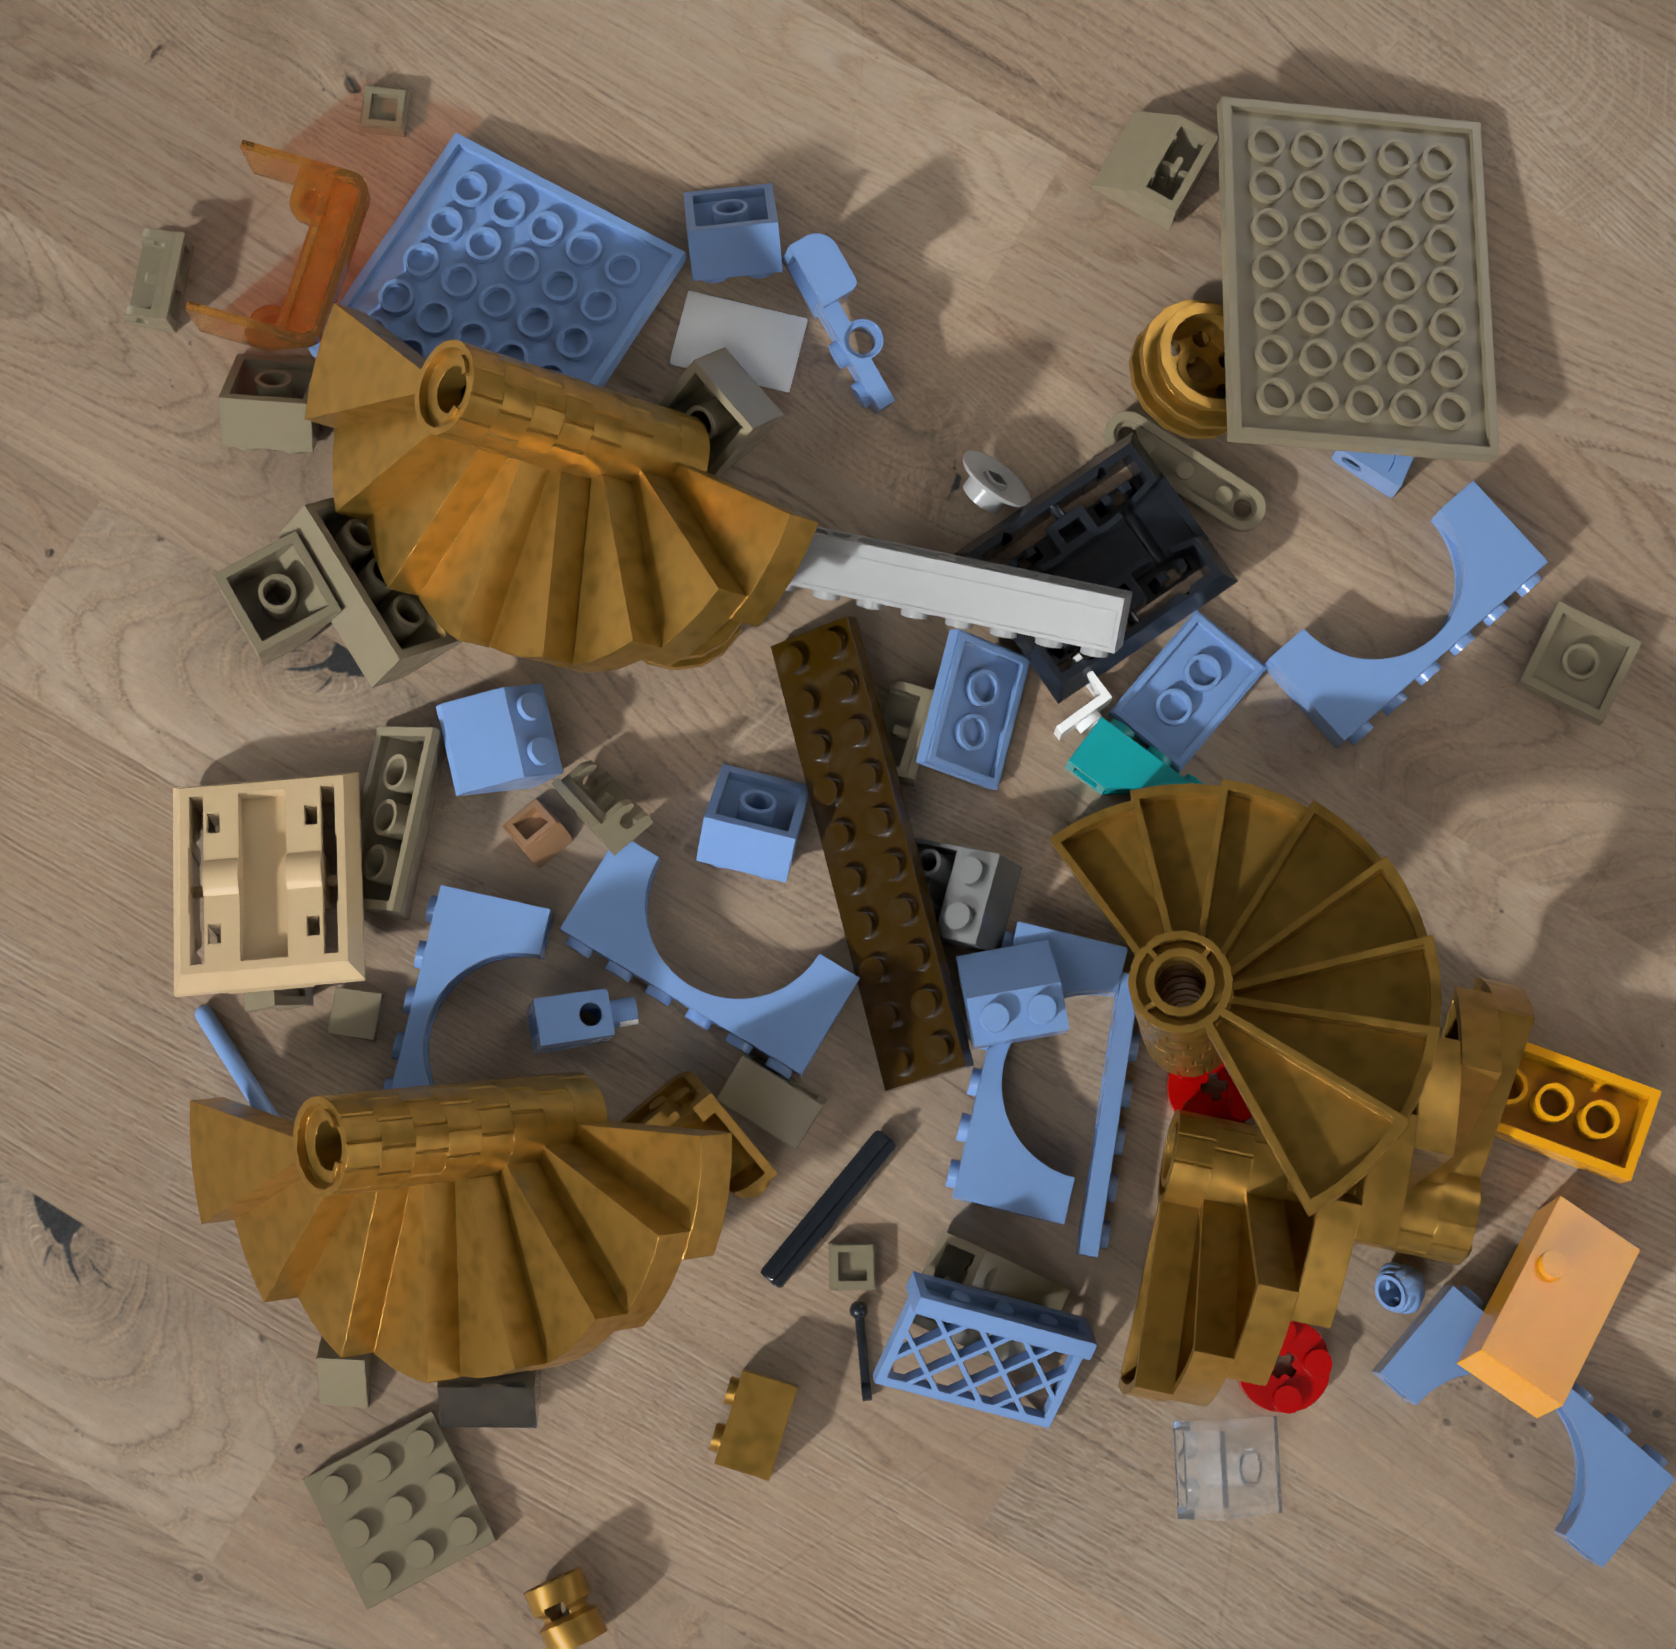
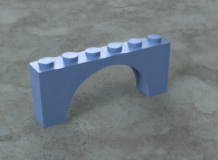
M1474 481L1469 483L1445 504L1431 519V523L1438 530L1448 548L1454 571V593L1451 607L1445 622L1433 639L1418 649L1401 656L1387 659H1361L1341 654L1326 647L1303 628L1265 663L1267 667L1265 671L1336 749L1346 740L1354 746L1374 728L1369 720L1380 710L1388 716L1408 698L1403 690L1414 680L1422 686L1442 668L1436 661L1448 650L1456 656L1475 639L1470 631L1481 621L1489 627L1509 609L1504 601L1515 591L1523 597L1543 580L1537 572L1548 562L1546 558Z
M633 841L615 856L608 850L560 927L563 934L569 937L565 945L588 959L592 952H595L608 960L605 969L628 983L632 976L638 978L648 985L645 993L667 1007H669L672 1000L676 1001L688 1009L684 1017L696 1025L709 1031L712 1024L729 1033L724 1041L748 1055L753 1048L768 1057L765 1066L787 1079L790 1078L792 1073L802 1078L857 987L860 978L819 954L813 964L795 981L782 989L760 997L746 999L723 998L710 995L690 986L673 973L664 963L654 946L650 934L648 901L651 885L661 865L660 858Z
M440 885L438 896L431 895L426 909L425 922L431 923L427 941L420 940L415 955L414 967L420 969L416 987H408L404 1000L403 1013L409 1014L405 1033L400 1031L397 1033L393 1045L392 1059L398 1060L394 1079L387 1077L383 1090L435 1084L430 1068L429 1044L432 1027L443 1002L464 978L488 964L511 958H536L544 960L554 919V913L551 909Z
M1019 921L1015 925L1014 932L1005 931L1001 948L1049 940L1060 977L1064 999L1081 995L1114 997L1118 993L1127 947ZM1011 1043L980 1048L985 1050L982 1068H972L967 1089V1095L975 1096L971 1115L962 1113L956 1136L957 1141L964 1142L960 1161L951 1159L945 1186L953 1188L952 1199L1064 1225L1075 1178L1051 1169L1034 1157L1016 1136L1005 1111L1002 1097V1072Z
M1443 1285L1371 1372L1403 1400L1413 1405H1418L1426 1395L1445 1382L1471 1374L1458 1365L1457 1362L1483 1314L1480 1308L1484 1302L1464 1285H1461L1458 1289L1451 1285ZM1575 1382L1564 1405L1555 1409L1566 1427L1573 1447L1575 1482L1567 1511L1554 1532L1590 1563L1603 1568L1676 1478L1664 1469L1668 1461L1647 1444L1642 1448L1627 1437L1631 1429L1612 1413L1608 1412L1603 1416L1590 1405L1594 1397Z

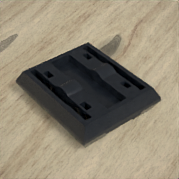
M1133 432L954 553V555L989 561L1027 535L1036 526L1054 516L1056 521L1045 528L1044 538L1025 549L1004 565L1018 568L1020 565L1017 561L1025 557L1027 561L1030 560L1032 563L1026 570L1133 592L1127 619L1131 628L1125 631L1123 646L1114 654L1108 653L1107 658L1091 657L1090 659H1082L1061 673L1058 666L1080 652V646L1070 652L1069 648L1073 646L1071 644L1063 643L1062 648L1044 647L1035 643V637L1019 633L1017 638L1013 639L1058 704L1090 683L1087 677L1089 672L1093 671L1097 677L1101 676L1238 582L1209 541L1203 529ZM1125 467H1128L1132 473V478L1126 480L1085 509L1080 504L1067 514L1064 512V507L1080 496H1084ZM1121 492L1126 501L1111 511V505L1115 502L1113 496ZM1174 568L1177 574L1180 575V578L1165 588V583L1170 579L1167 573ZM1200 570L1204 575L1191 585L1188 592L1177 594L1144 619L1140 620L1136 615L1144 607Z

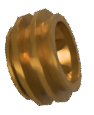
M1186 299L1165 307L1135 338L1129 358L1131 386L1143 409L1161 427L1187 439L1212 440L1227 433L1226 397L1225 399H1220L1216 393V388H1222L1226 391L1223 306L1212 301ZM1170 345L1176 349V356H1171Z

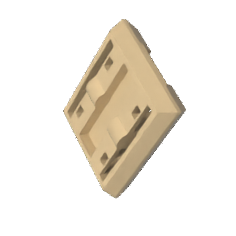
M359 772L173 788L175 997L218 993H248L366 981ZM335 803L338 874L331 875V866L323 852L324 820L322 804ZM200 814H203L202 886H200L201 850L196 844L201 838ZM310 815L312 819V824L307 825ZM209 818L215 825L216 833H209ZM332 886H338L337 953H327L325 942V909L332 908ZM200 898H204V964H202V960L197 954V951L202 947ZM308 919L314 926L315 935L309 936ZM210 928L215 933L218 944H210Z

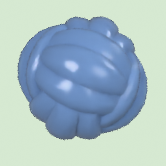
M1388 1262L1381 1267L1374 1287L1379 1303L1385 1309L1396 1313L1412 1314L1416 1312L1425 1297V1281L1422 1273L1405 1263Z

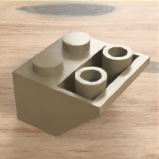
M1134 111L1094 180L1091 189L1170 231L1211 160L1219 136L1180 115Z

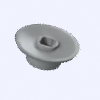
M968 450L964 453L963 465L970 476L963 484V489L967 496L979 507L997 514L1006 504L1014 507H1023L1031 501L1030 493L1024 483L1001 462L975 450Z

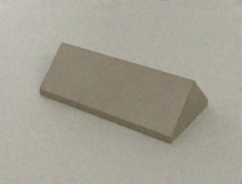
M377 727L360 803L363 907L365 912L405 920L410 918L446 755L442 732L439 729L433 727Z

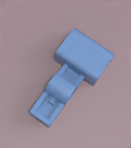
M820 233L809 234L789 245L782 258V262L814 318L820 319L833 343L828 345V349L840 369L847 366L855 380V383L851 385V389L863 409L870 406L875 415L895 402L893 395L872 361L883 346L882 331L876 323L868 319L849 321L841 304L846 301L856 287V277L837 244L830 237ZM856 331L867 334L872 343L871 351L866 354L855 352L850 347L849 335Z

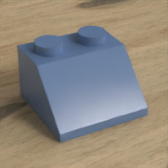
M772 183L683 192L692 281L703 280L707 283H719L729 277L748 276L759 279L768 277L772 273L783 272L779 226Z
M543 684L502 687L436 706L456 796L535 788L563 773Z
M722 764L704 815L696 861L712 864L718 868H728L757 875L762 879H773L786 883L809 800L806 784Z
M1049 940L955 956L972 1050L1065 1034L1070 1029L1062 985Z

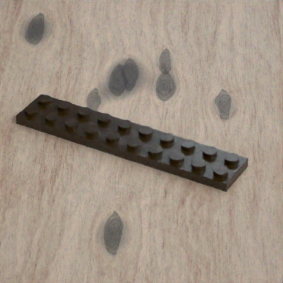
M845 616L771 646L854 972L860 978L858 987L885 1091H894L974 1066V1061L857 618Z

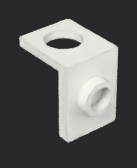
M1079 653L1073 657L1071 666L1083 659ZM1093 671L1087 674L1090 683L1086 687L1095 699L1056 726L1054 734L1059 741L1076 728L1080 734L1092 728L1102 717L1099 712L1107 707L1112 699L1110 693Z

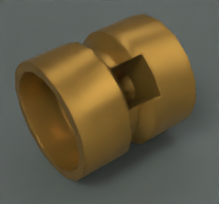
M582 1567L562 1573L523 1593L534 1619H540L544 1622L540 1634L547 1649H574L597 1638L608 1630L598 1605L588 1603L587 1598L592 1591ZM561 1602H563L564 1606L567 1609H569V1611L564 1614L561 1610Z

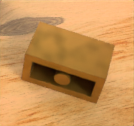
M743 1369L740 1378L731 1376L723 1404L732 1406L726 1425L717 1422L709 1447L710 1451L717 1453L714 1464L770 1481L798 1385L747 1369Z

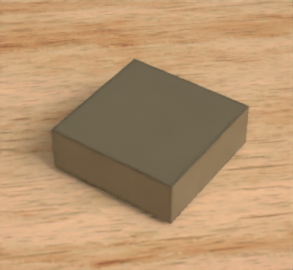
M365 84L359 122L361 133L406 137L411 99L410 90Z
M336 987L328 1034L376 1041L384 995Z
M876 1242L828 1243L829 1291L877 1290Z

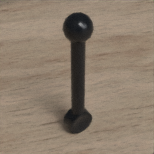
M855 1301L851 1304L849 1312L855 1318L862 1401H872L864 1317L868 1313V1307L863 1301Z

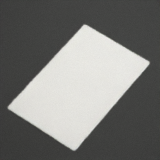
M688 291L669 363L674 366L688 368L693 360L725 347L758 386L788 393L793 381L808 319Z

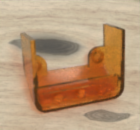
M242 140L240 149L253 174L294 185L289 200L290 209L300 223L309 226L282 307L276 305L262 306L256 309L250 318L187 301L185 310L200 332L265 351L314 346L321 342L333 305L338 301L370 205V191L363 177L354 171Z

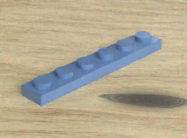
M1122 973L1118 993L1114 997L1075 1251L1076 1255L1098 1257L1099 1248L1107 1249L1109 1243L1111 1221L1104 1220L1106 1201H1115L1118 1186V1174L1111 1173L1114 1154H1122L1125 1140V1127L1118 1126L1121 1108H1129L1133 1081L1125 1080L1128 1061L1136 1062L1140 1035L1132 1033L1135 1012L1128 987V973Z

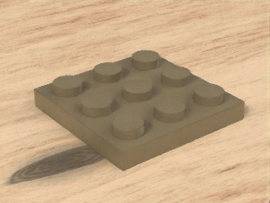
M434 1410L303 1479L367 1610L498 1540Z

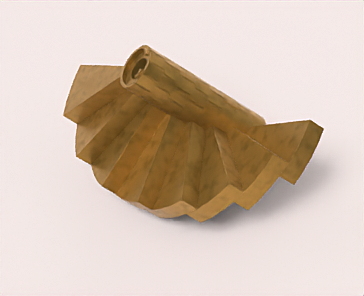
M337 303L333 305L315 359L307 398L305 420L334 428L332 462L335 512L367 521L372 549L388 589L418 596L429 615L443 630L457 640L491 647L505 654L553 664V666L582 673L620 669L642 659L671 666L690 655L708 641L729 619L759 627L789 586L809 548L819 522L707 473L710 442L708 432L698 418L460 340L442 342L425 359L365 312Z
M1222 778L1221 785L1170 784L1130 790V801L1102 809L1072 823L1050 837V843L1134 956L1130 967L1131 971L1129 972L1128 987L1139 1029L1150 1057L1165 1071L1175 1075L1181 1074V1076L1185 1077L1204 1075L1205 1072L1209 1073L1223 1063L1308 1217L1345 1194L1363 1179L1383 1156L1387 1154L1408 1124L1421 1097L1429 1072H1431L1440 1034L1442 995L1440 966L1433 934L1427 935L1420 912L1404 880L1387 855L1381 858L1365 838L1342 818L1315 800L1307 807L1280 793L1253 784Z
M1475 977L1473 990L1454 987L1441 1036L1438 1039L1432 1070L1429 1072L1421 1097L1408 1124L1387 1154L1383 1156L1363 1179L1340 1198L1308 1217L1258 1125H1250L1177 1109L1171 1120L1163 1150L1158 1181V1206L1118 1386L1120 1391L1125 1395L1159 1402L1173 1400L1207 1407L1218 1394L1226 1378L1266 1386L1282 1348L1290 1321L1331 1329L1354 1243L1456 1265L1461 1264L1472 1251L1471 1244L1476 1231L1481 1201L1480 1178L1535 1020L1532 1004L1526 992L1521 987L1513 984Z
M581 1071L315 1096L302 1104L298 1110L295 1122L224 1097L190 1100L191 1163L201 1224L235 1221L242 1250L263 1302L298 1297L312 1323L341 1358L374 1353L393 1369L425 1383L460 1378V1376L484 1378L561 1366L578 1360L593 1351L614 1331L643 1327L663 1301L673 1283L682 1259L713 1256L723 1227L732 1167V1132L608 1121L606 1104L598 1085L591 1077H588L587 1074Z

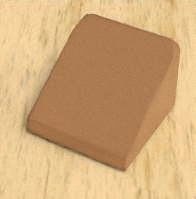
M536 797L502 825L537 868L543 867L573 841L568 831L539 797Z

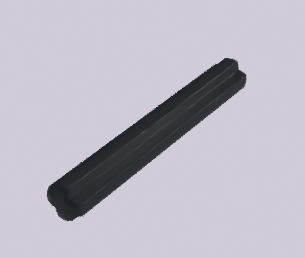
M879 1130L872 1134L761 1269V1274L764 1278L778 1288H782L894 1153L897 1145L892 1139Z

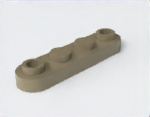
M1122 411L1115 414L1108 421L1104 434L1107 448L1120 441L1118 435L1123 429L1134 431L1137 439L1159 470L1167 478L1179 497L1229 529L1237 532L1253 530L1263 520L1266 512L1264 496L1258 489L1136 412ZM1238 502H1245L1250 506L1251 512L1246 517H1238L1234 513V505Z

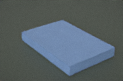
M1196 610L1111 709L1108 716L1111 719L1122 722L1135 734L1134 738L1145 747L1149 748V746H1152L1164 753L1172 761L1170 767L1179 773L1264 673L1267 667Z
M950 629L916 763L988 790H998L1030 665L1026 657L961 629Z

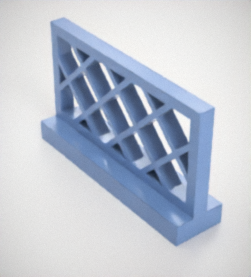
M913 1271L906 1285L908 1298L874 1370V1383L1050 1428L1082 1359L1091 1360L1098 1345L1088 1318ZM916 1314L935 1319L939 1328L916 1338H913L909 1330ZM967 1328L980 1332L982 1340L959 1350L951 1338L952 1335ZM945 1339L952 1353L927 1364L920 1349ZM1011 1340L1024 1344L1027 1351L1002 1362L995 1350V1347ZM989 1350L995 1365L970 1375L964 1361ZM1053 1352L1068 1355L1062 1366L1044 1373L1038 1360ZM911 1353H914L921 1366L905 1374L890 1371L894 1361ZM1033 1362L1039 1376L1014 1387L1007 1373ZM958 1364L964 1379L948 1386L936 1383L933 1377L934 1374ZM1002 1376L1008 1388L1006 1391L989 1397L981 1395L977 1386ZM1045 1387L1049 1396L1042 1410L1023 1406L1020 1400L1021 1397Z

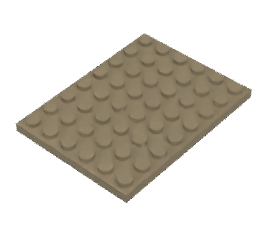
M1222 96L1217 104V125L1219 136L1218 157L1227 442L1493 463L1500 456L1481 122Z

